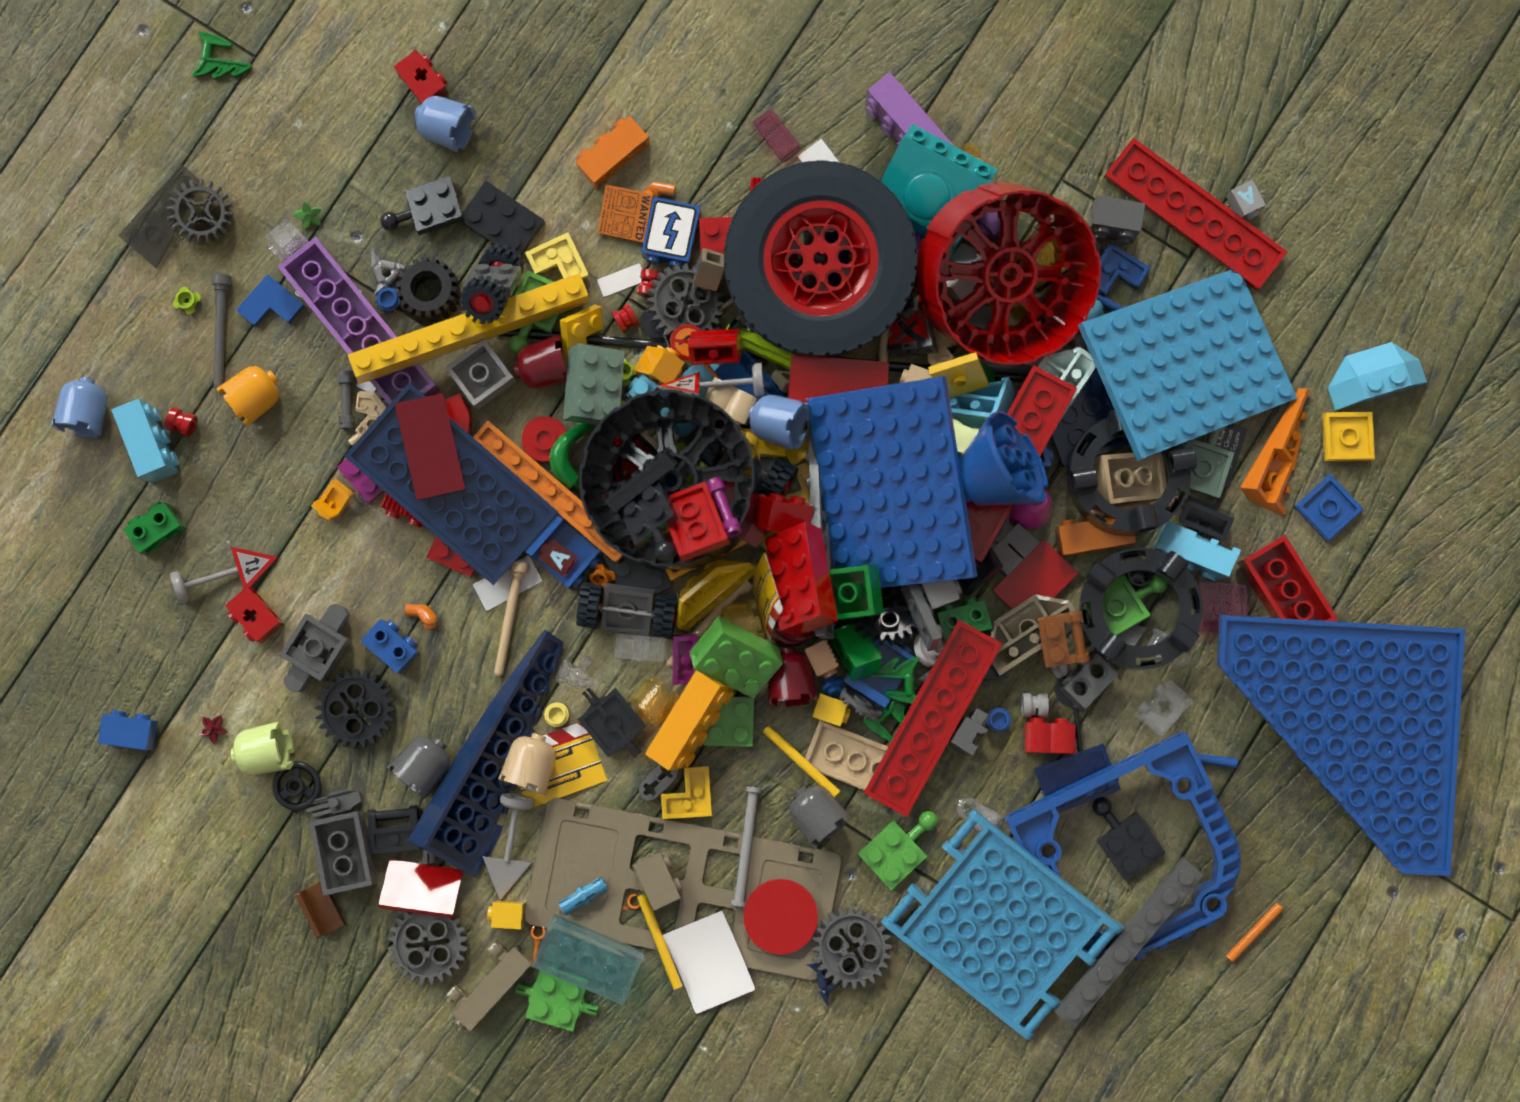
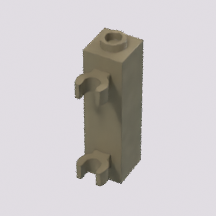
M498 941L494 942L488 950L500 962L469 996H466L455 985L447 993L459 1005L452 1015L455 1017L454 1022L461 1029L465 1030L467 1028L471 1031L534 963L519 946L515 945L508 952Z

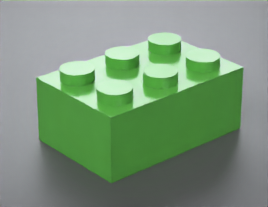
M720 616L715 619L690 650L694 669L752 698L756 697L783 664L778 646Z

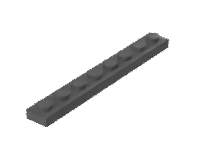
M1182 857L1128 921L1124 929L1097 958L1093 966L1087 970L1061 1001V1004L1054 1010L1055 1013L1075 1029L1201 879L1203 874Z

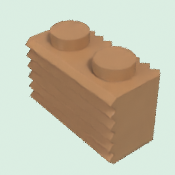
M826 640L804 650L817 677L823 675L824 679L837 674L836 668L839 667V663H837V659H835V655L832 654L833 651L830 649L831 646L828 645L829 642Z

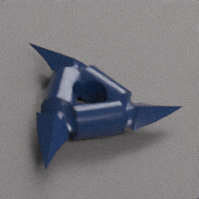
M819 963L807 964L815 972H818L819 992L828 1006L829 992L838 987L841 981H838L835 985H832L831 982L827 983L826 979L823 978L826 972L825 969L817 971ZM852 964L843 970L849 973Z

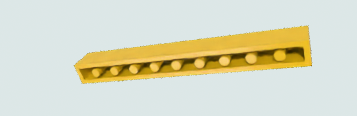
M579 273L507 298L508 301L502 315H500L498 320L494 319L493 323L488 324L487 320L485 324H480V319H477L475 323L472 321V315L467 318L465 314L348 354L358 384L360 385L481 342L483 339L487 340L588 304V293L582 277Z

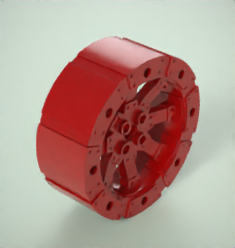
M1008 182L979 185L977 189L972 191L966 190L949 201L930 222L925 239H922L917 252L918 266L915 282L917 294L920 295L922 300L921 306L932 325L944 337L970 353L976 352L977 356L986 361L1004 365H1019L1038 361V358L1043 356L1048 357L1064 347L1080 331L1078 325L1087 321L1091 308H1094L1101 281L1100 254L1096 249L1095 237L1084 218L1073 207L1063 200L1054 198L1050 194L1024 185ZM987 212H997V217L1000 219V236H998L996 244L988 240L979 230L980 227L976 223V220L983 217ZM1020 212L1029 214L1038 223L1034 227L1035 231L1029 238L1019 243V238H1017V220H1019ZM959 237L967 240L976 249V254L980 261H972L970 264L949 260L952 244H955ZM1051 241L1054 247L1055 262H1051L1050 265L1037 264L1035 262L1037 254L1047 242ZM1018 255V261L1014 263V256ZM1062 267L1069 268L1066 274H1062ZM1010 268L1011 273L1009 277L1004 279L1005 270ZM968 279L978 282L973 287L974 291L961 301L957 300L952 303L951 298L947 296V281ZM990 279H993V285H992V286L990 285V282H989ZM1039 281H1052L1050 291L1041 303L1034 295L1033 289ZM991 302L993 311L991 321L988 322L986 328L974 327L967 322L973 312L985 303ZM1014 302H1018L1027 311V318L1015 326H1009L1010 310L1013 308ZM1039 316L1044 317V321L1042 324L1040 321L1036 320ZM994 340L993 344L989 345V341Z

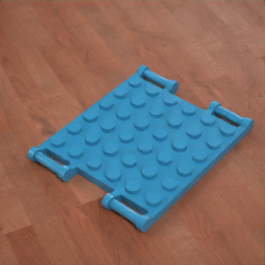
M973 808L968 814L969 818L950 841L947 840L942 846L948 854L956 859L954 864L928 895L923 893L915 884H911L907 889L908 893L891 914L883 918L881 923L1021 1036L1030 1040L1035 1035L1034 1031L1051 1010L1053 1008L1056 1009L1061 1004V1001L1054 994L1047 991L1076 955L1090 966H1093L1097 961L1096 957L1114 935L1116 933L1119 934L1124 927L986 819L978 810ZM979 824L983 828L962 853L957 847L974 826ZM915 899L918 900L921 904L905 924L900 927L896 922ZM1103 923L1107 925L1108 928L1089 951L1085 950L1083 947ZM1039 999L1044 1000L1045 1003L1027 1025L1022 1024L1021 1021Z

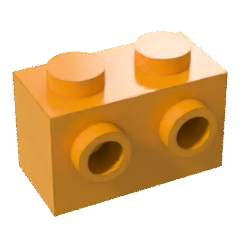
M659 345L657 347L647 346L633 371L640 376L643 374L656 384L661 385L678 379L685 362L678 358V352L669 347L665 349Z

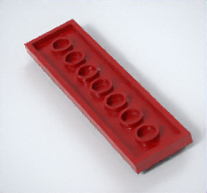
M1134 137L1104 175L1105 179L1136 202L1145 203V208L1214 260L1228 270L1232 269L1235 273L1240 274L1245 283L1256 291L1261 288L1288 252Z
M1033 365L1007 414L1018 422V425L1015 427L1022 435L1027 433L1039 456H1041L1077 391V387ZM972 501L966 502L976 560L980 562L984 560L1013 505L980 506Z
M958 619L863 792L864 794L905 817L908 816L1002 646L1001 642Z

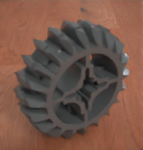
M191 179L189 180L191 188L188 189L184 183H181L180 186L183 192L180 193L177 189H174L173 193L178 198L169 197L168 199L170 203L175 204L174 207H166L168 212H174V215L167 217L168 221H177V223L171 226L172 230H177L180 227L182 230L178 233V236L181 238L187 233V242L189 243L192 241L193 236L197 237V245L201 244V237H205L206 243L210 244L209 236L211 235L218 241L220 237L216 232L220 231L225 235L227 231L222 227L223 224L226 226L232 225V222L225 218L234 216L233 212L226 211V209L233 207L231 202H223L229 198V195L226 193L219 196L222 187L218 186L215 191L212 190L214 185L212 181L208 183L207 187H204L203 179L199 180V186H195L194 180ZM198 192L209 194L202 202H195L187 197ZM215 200H217L221 208L219 221H216L209 213V209ZM182 202L191 210V215L185 224L180 219L179 214ZM199 206L200 208V206H205L204 211L209 219L205 216L201 218V215L200 218H195L196 211L194 207ZM201 221L213 227L207 231H194L191 229Z

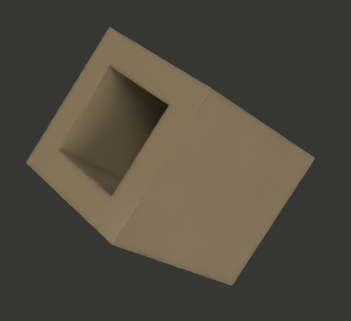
M702 248L694 271L693 285L705 290L717 291L724 272V254Z

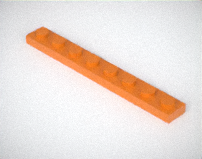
M487 421L473 436L477 442L555 508L565 520L616 564L622 559L624 555L610 547L596 532V527L586 515L582 501L493 424Z

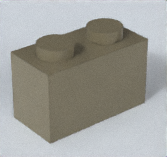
M658 852L633 864L653 911L682 897L680 892L684 890L679 878H673L670 872L673 865L668 854L663 856L662 852Z

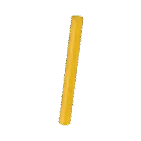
M767 726L764 729L763 733L820 786L825 787L834 798L840 794L841 791L771 726Z
M646 893L637 896L640 907L673 990L678 989L683 985Z

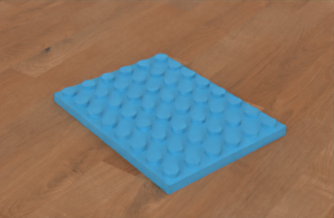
M1232 269L1090 319L1078 325L1137 461L1297 399L1249 289L1241 275L1235 273Z

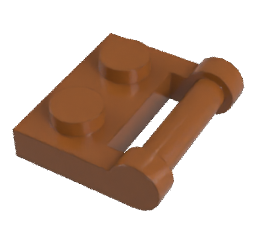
M1082 611L1037 618L1046 668L1071 663H1084L1090 660L1089 652H1086L1081 620H1083ZM1071 622L1076 653L1069 654L1064 628V623Z

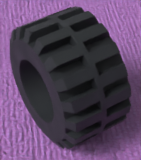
M422 257L421 262L417 259L413 260L414 265L411 267L407 264L404 267L405 273L400 272L398 277L401 280L396 284L399 290L397 296L401 300L400 302L411 316L413 315L420 321L423 319L425 322L431 323L433 319L435 322L441 321L440 317L442 316L448 318L450 316L448 312L456 310L455 304L459 303V294L461 293L459 281L451 268L443 261L439 262L436 258L429 260L427 257ZM427 279L439 280L442 283V289L437 298L428 302L417 299L416 291L421 282Z

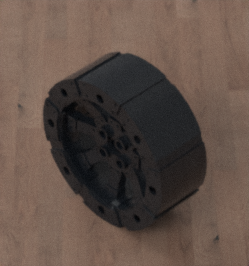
M680 390L646 392L626 400V403L620 407H615L600 421L592 432L583 452L585 455L583 463L580 464L579 487L583 507L588 519L596 527L595 530L610 547L627 558L664 570H688L705 566L716 561V558L723 553L727 554L744 538L755 520L760 496H762V471L757 452L752 442L745 436L747 434L740 425L712 401L694 393L692 395L686 394ZM663 408H669L670 410L666 417L661 415ZM717 420L724 421L723 428L717 429L715 427ZM689 422L700 427L696 433L698 435L690 445L679 453L674 439L673 430H675V423ZM655 428L659 441L658 453L667 450L677 462L675 468L670 469L659 478L664 483L668 495L703 482L707 484L710 479L720 477L723 482L735 483L734 500L732 499L729 507L733 517L738 519L742 532L735 537H728L730 544L681 562L673 538L672 545L674 546L675 553L669 561H660L656 558L654 554L655 541L651 540L641 549L638 547L636 549L630 548L629 543L632 538L620 509L614 513L606 502L601 500V494L609 492L611 489L616 490L619 487L618 484L620 482H616V469L622 457L639 466L640 470L643 469L642 466L647 461L652 462L656 459L654 456L647 455L640 450L634 442L642 432ZM616 438H621L623 441L620 447L614 445ZM717 440L725 448H728L731 462L725 463L723 466L697 467L701 461L700 457ZM747 467L752 468V476L748 477L745 475L744 471ZM671 475H676L678 478L677 484L672 488H668L666 485L667 478ZM690 475H694L693 484L687 483V478ZM714 503L723 525L724 520L721 515L720 509L718 505Z

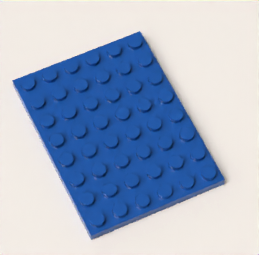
M946 376L806 398L807 404L810 405V424L817 465L820 472L834 569L878 564L881 588L976 577L977 570Z

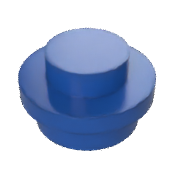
M389 287L380 290L376 297L377 305L386 312L396 310L401 303L397 296V291Z
M838 676L829 677L822 683L823 695L836 698L840 696L842 689L846 685Z
M994 708L989 711L988 715L990 717L986 723L992 731L1003 732L1008 729L1011 717L1005 709Z

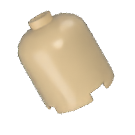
M532 733L531 737H518L513 741L498 780L518 785L517 787L545 795L556 761L555 749L545 742L546 737Z

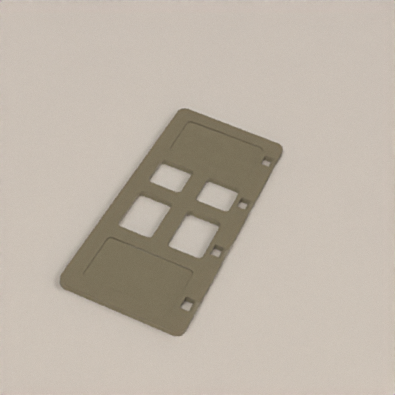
M554 798L548 802L525 910V920L530 925L658 950L650 930L623 925L619 920L625 890L631 888L644 891L636 871L631 870L630 864L636 836L645 835L686 843L691 847L686 876L683 880H680L684 891L680 892L682 897L679 899L680 906L675 930L694 922L699 903L732 908L736 912L732 934L747 968L807 980L817 978L818 972L807 966V964H821L820 961L812 960L818 956V952L811 951V948L817 947L818 944L812 941V938L820 936L816 931L804 947L793 953L772 954L755 945L746 932L743 919L745 907L731 905L732 900L735 898V891L708 886L703 883L702 879L708 851L716 849L740 854L743 834L561 798ZM575 808L589 810L588 819L575 817ZM650 823L664 825L663 833L648 831ZM753 836L744 901L747 902L750 894L764 882L773 879L792 880L802 885L813 897L818 912L816 928L823 929L824 926L821 920L825 919L830 922L828 914L832 913L841 859L835 852ZM724 837L739 840L738 847L723 846ZM799 852L813 854L812 863L799 861ZM601 876L609 890L592 899L591 903L587 906L584 904L568 915H565L558 902L572 895L580 886L583 888Z

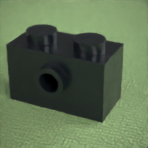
M1188 495L1178 522L1193 528V531L1200 535L1206 536L1209 534L1225 541L1235 518L1232 512Z

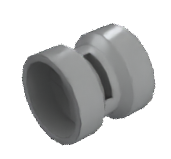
M1022 693V718H1030L1032 715H1037L1039 718L1048 717V694L1040 693L1037 696H1032L1030 693Z

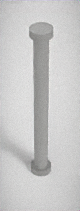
M749 786L746 788L748 799L735 898L731 902V905L741 907L746 905L744 898L758 793H761V788Z

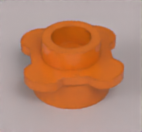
M597 563L594 572L589 574V579L592 584L603 585L604 589L606 583L616 579V574L602 563Z

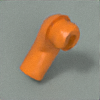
M653 182L642 192L654 194L653 197L657 198L662 195L674 197L676 185Z
M405 605V616L419 617L424 623L423 627L427 630H433L437 626V615L429 606Z

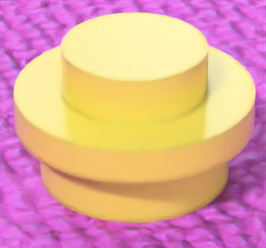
M555 702L546 708L544 717L549 725L560 727L568 721L569 711L564 704Z

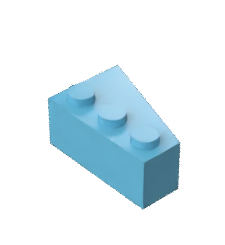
M1004 377L1001 378V381L990 382L988 387L950 398L952 418L972 429H980L992 413L996 411L1007 413L1016 393L1010 378Z

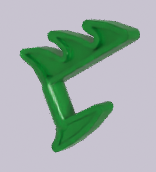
M198 32V35L202 38L203 46L199 65L192 72L194 78L208 75L215 70L217 71L212 74L213 79L221 78L232 72L231 75L233 77H237L252 69L250 63L211 58L212 46L232 48L233 45L222 37L206 32Z
M895 657L879 669V672L867 676L904 678L905 691L887 690L885 695L894 700L912 704L916 697L914 692V671L920 658L908 659L895 668L894 666L900 660L899 657Z
M892 699L889 705L882 710V714L877 721L866 718L862 721L878 736L891 742L893 737L881 724L892 715L901 725L905 717L904 703Z

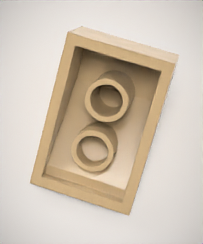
M1134 452L1102 455L1094 460L1093 467L1098 479L1097 489L1113 505L1159 499L1166 488V477L1161 453L1137 461Z

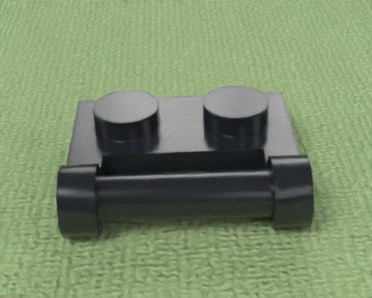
M410 805L409 808L394 810H368L370 854L421 849L419 846L408 841L419 822L418 805ZM410 818V825L387 828H378L377 826L378 821Z

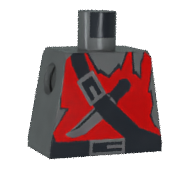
M908 299L904 312H901L899 317L890 326L887 351L893 358L938 353L933 325L923 309L918 310V300Z

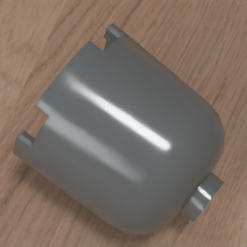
M425 736L416 737L389 764L387 769L425 799L450 767V757L445 751L447 746L437 737L434 740Z
M816 785L809 789L803 786L793 794L796 799L790 805L789 814L813 849L820 846L819 842L825 837L827 839L831 838L846 825L845 822L852 819L833 795L823 786Z

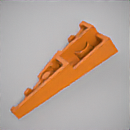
M1298 388L1296 392L1297 399L1292 400L1240 487L1251 502L1279 515L1286 514L1287 509L1283 507L1285 494H1290L1291 487L1287 486L1291 471H1295L1302 437L1298 433L1300 421L1306 418V413L1302 411L1306 398L1310 397L1311 394L1305 388Z

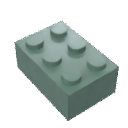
M580 343L569 348L563 420L598 425L615 407H620L625 351Z

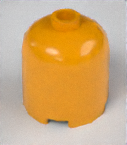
M257 366L245 368L216 388L219 394L225 392L226 395L223 396L225 402L240 419L244 416L245 420L242 422L246 427L273 407L279 399V390L276 386L279 382L271 370L266 373Z

